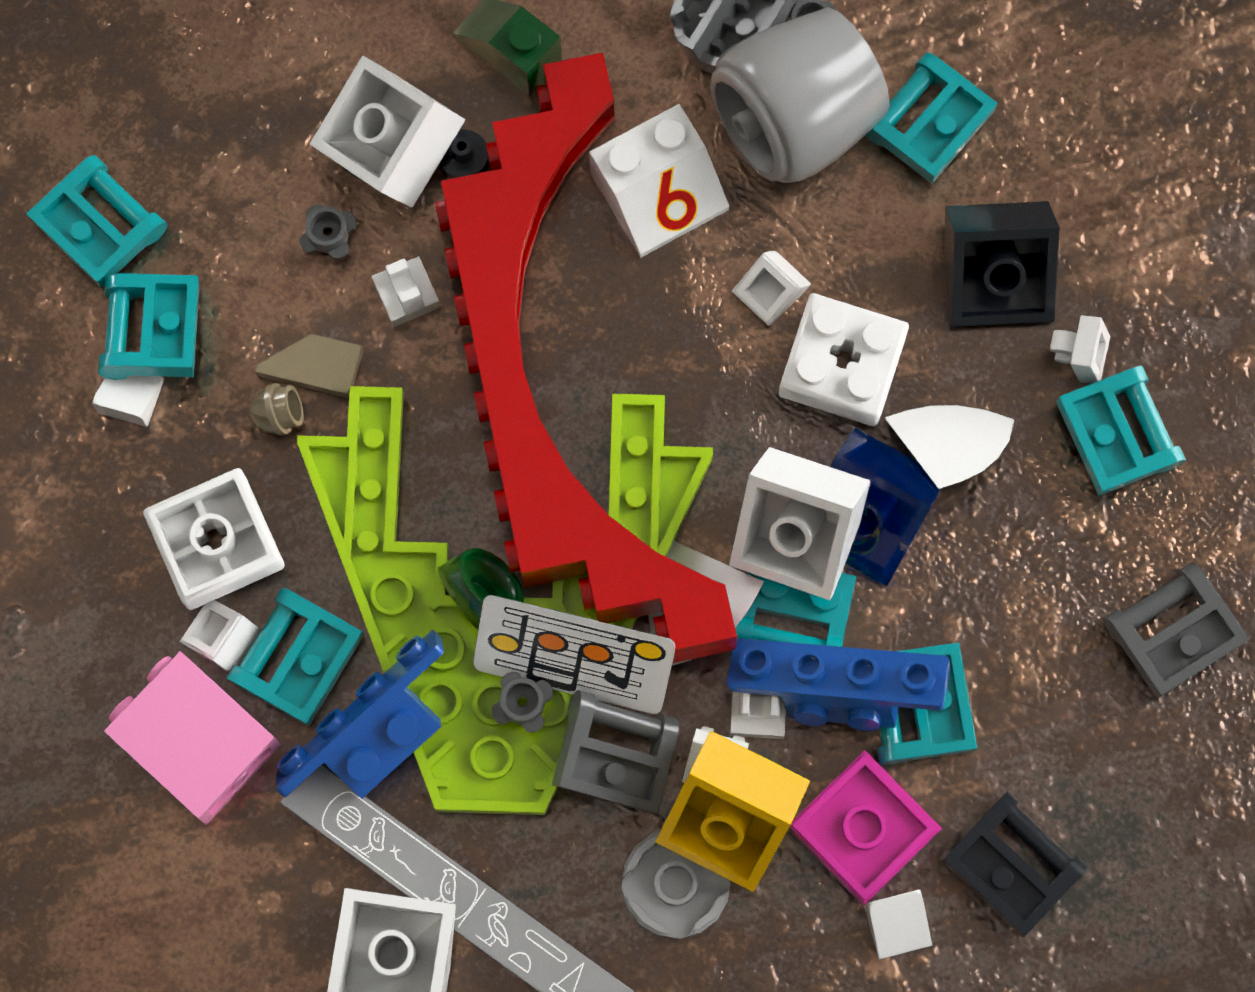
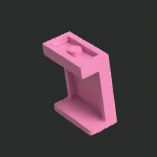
M179 651L173 659L167 656L153 667L147 676L149 684L135 699L132 696H128L115 707L109 716V720L112 723L104 732L191 813L207 825L276 752L281 744L187 656Z

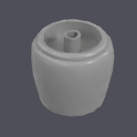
M829 7L759 31L736 43L721 54L716 62L710 82L713 103L732 143L744 160L759 175L772 182H797L817 174L839 159L886 116L890 106L888 88L882 70L869 45L848 19L840 12Z

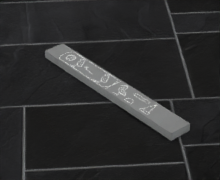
M320 765L288 796L281 800L280 803L409 898L455 904L454 930L538 992H634L367 797L361 799L338 776L324 766Z

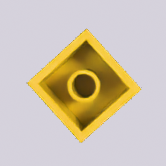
M710 731L655 843L754 892L788 831L810 780Z

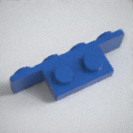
M432 630L423 639L419 635L410 639L397 653V662L383 675L380 672L372 674L357 690L356 696L358 698L344 711H341L339 708L333 710L320 722L316 729L318 734L304 747L298 744L287 751L276 766L278 769L276 773V790L283 797L288 796L320 765L325 763L362 799L441 728L440 718L407 686L444 653L442 638Z
M738 638L736 649L732 651L727 686L731 692L781 696L788 717L795 719L803 725L823 726L826 722L845 723L861 731H876L880 727L895 728L898 707L942 710L945 704L950 662L949 658L944 655Z

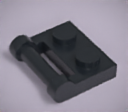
M1007 791L941 862L1023 938L1070 889L1089 866L1077 855L1073 858L1070 857L1017 807L1020 801ZM1001 822L1057 873L1050 884L993 832Z

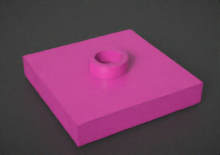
M864 750L793 819L788 830L864 906L942 828Z

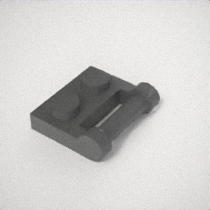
M1194 562L1178 570V577L1125 611L1122 612L1116 609L1103 618L1108 632L1122 646L1157 699L1250 640L1205 573ZM1187 596L1195 597L1200 604L1199 608L1145 642L1136 631L1138 627Z
M577 690L569 703L567 714L569 721L552 786L658 814L678 737V719L662 714L657 718H653L596 701L594 694ZM592 722L650 739L652 744L650 753L645 754L589 738L588 735Z

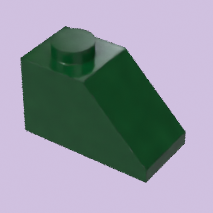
M482 0L453 32V37L528 97L536 91V85H541L545 81L543 64L562 61L561 36L520 5L499 0Z

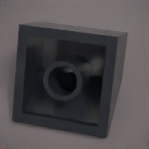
M1049 201L945 206L944 258L951 327L1055 322L1060 227Z

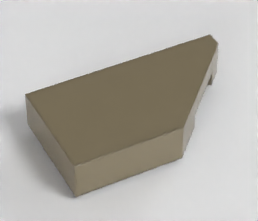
M311 333L258 363L255 373L260 378L349 399L350 386H354L364 350L362 345Z

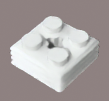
M810 294L780 383L779 396L870 426H876L883 411L909 324L822 295ZM841 351L849 352L851 359L855 361L849 362L846 369L836 366L837 357L834 355H839Z
M240 468L233 469L143 511L180 600L189 610H193L278 572L285 566L248 480ZM212 529H216L220 535L227 534L221 540L222 546L214 550L209 545L202 547L203 544L209 541L207 532Z

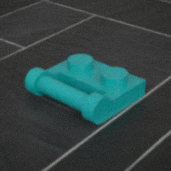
M926 52L915 64V73L889 101L890 106L886 116L865 136L874 144L884 146L932 184L994 113L998 103L940 58ZM931 84L940 86L943 90L905 134H902L894 127Z
M91 155L83 160L26 214L59 249L102 288L108 275L118 273L141 250L159 240L165 233L168 224L157 213H148L107 173L108 166L96 155ZM93 187L134 227L123 236L80 195L84 190Z
M115 273L106 277L104 295L109 299L105 353L99 356L98 374L111 380H122L128 376L194 377L200 288L198 275ZM135 297L144 298L140 352H126L130 301Z
M1143 366L1128 369L1059 396L1056 401L1098 496L1154 474L1169 471L1186 461L1180 446L1173 445L1145 384L1149 382ZM1126 393L1151 446L1153 455L1143 457L1115 395Z
M748 572V575L762 580L764 583L751 607L736 627L737 639L842 647L856 576L841 573L831 600H827ZM760 612L827 627L826 640L753 624L755 613Z
M282 587L274 599L277 606L241 665H234L226 680L309 727L364 637V634L356 627L289 589ZM295 615L306 620L305 625L270 682L267 683L258 678Z
M951 643L897 651L944 655L949 658L950 670L945 704L942 710L913 708L918 735L917 741L903 742L898 713L895 728L880 727L882 746L877 748L879 764L891 765L910 760L975 752L977 750V743L960 644Z

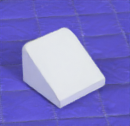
M769 251L764 252L732 292L770 326L808 289L811 283L779 253Z
M128 376L122 380L105 378L94 396L92 405L100 414L148 427L164 378L161 376Z
M213 600L204 604L180 640V643L230 673L234 665H241L260 634L261 629L243 615Z
M921 890L872 901L864 906L878 959L932 946Z

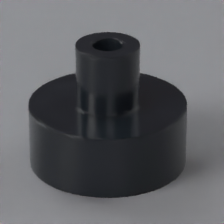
M459 130L439 163L443 175L447 179L487 172L489 158L485 140L474 131Z

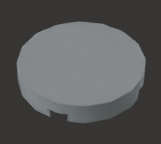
M660 832L652 833L634 847L624 865L621 888L627 910L641 927L658 937L683 939L701 934L718 920L727 904L730 880L655 843Z

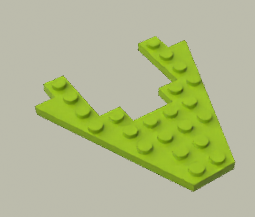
M350 386L347 437L298 435L297 444L383 673L388 671L397 662V653L413 637L419 635L423 639L430 631L434 630L442 638L444 653L407 686L441 720L442 727L414 751L436 812L545 815L558 788L552 786L569 721L567 717L568 707L573 694L552 689L553 697L545 703L542 713L544 725L537 732H526L522 725L512 722L499 724L495 721L492 715V707L500 701V694L503 689L501 686L502 677L478 671L474 667L473 662L478 630L459 609L452 597L447 595V589L438 573V567L448 561V543L396 541L404 404L403 388ZM612 394L609 516L656 552L667 557L712 462L713 447L664 446L665 395ZM588 575L554 581L552 598L524 597L523 603L597 621L595 609L584 611L578 579L588 577ZM638 617L607 624L633 629ZM524 697L519 698L517 701L520 707H525L528 703V700Z

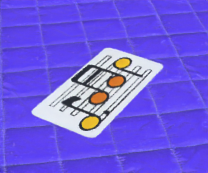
M489 595L484 599L473 664L481 672L501 677L509 672H518L521 677L529 678L535 682L540 680L547 681L554 690L570 694L580 690L594 694L598 701L657 714L663 707L676 646L671 639Z

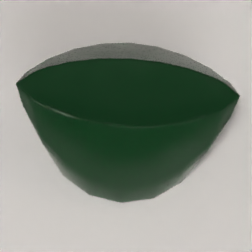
M480 548L467 549L438 567L439 576L448 593L477 630H479L483 601L487 596L492 595L524 602L522 585L515 573H510L509 566L489 551Z

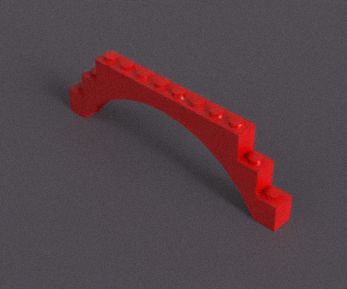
M603 52L543 64L545 84L536 85L541 113L492 122L495 141L486 143L491 171L441 181L445 200L435 201L440 231L451 230L454 243L453 247L444 248L450 279L461 277L464 294L454 296L460 327L471 326L474 341L464 344L470 375L480 373L483 385L482 391L473 392L480 423L490 421L494 438L493 440L483 441L490 473L501 472L504 489L494 491L500 522L511 521L514 539L504 541L510 573L521 571L524 588L588 575V577L578 579L584 611L595 609L597 621L611 623L662 612V615L653 617L656 636L671 639L675 643L673 663L733 651L737 646V634L725 584L712 580L656 552L610 517L569 471L538 416L524 372L519 328L525 270L542 218L567 174L606 128L615 121L614 97Z

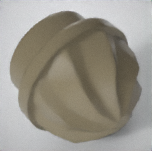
M278 383L269 384L266 388L260 390L256 394L255 399L252 400L250 417L264 433L278 434L280 436L289 434L292 427L300 426L303 422L304 414L301 398L292 385L282 387Z

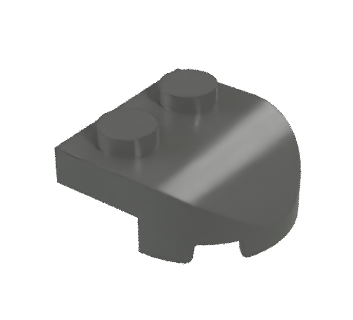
M675 0L671 9L670 19L674 25L676 39L689 60L700 70L712 74L715 70L716 62L722 53L759 31L786 22L797 3L795 0Z

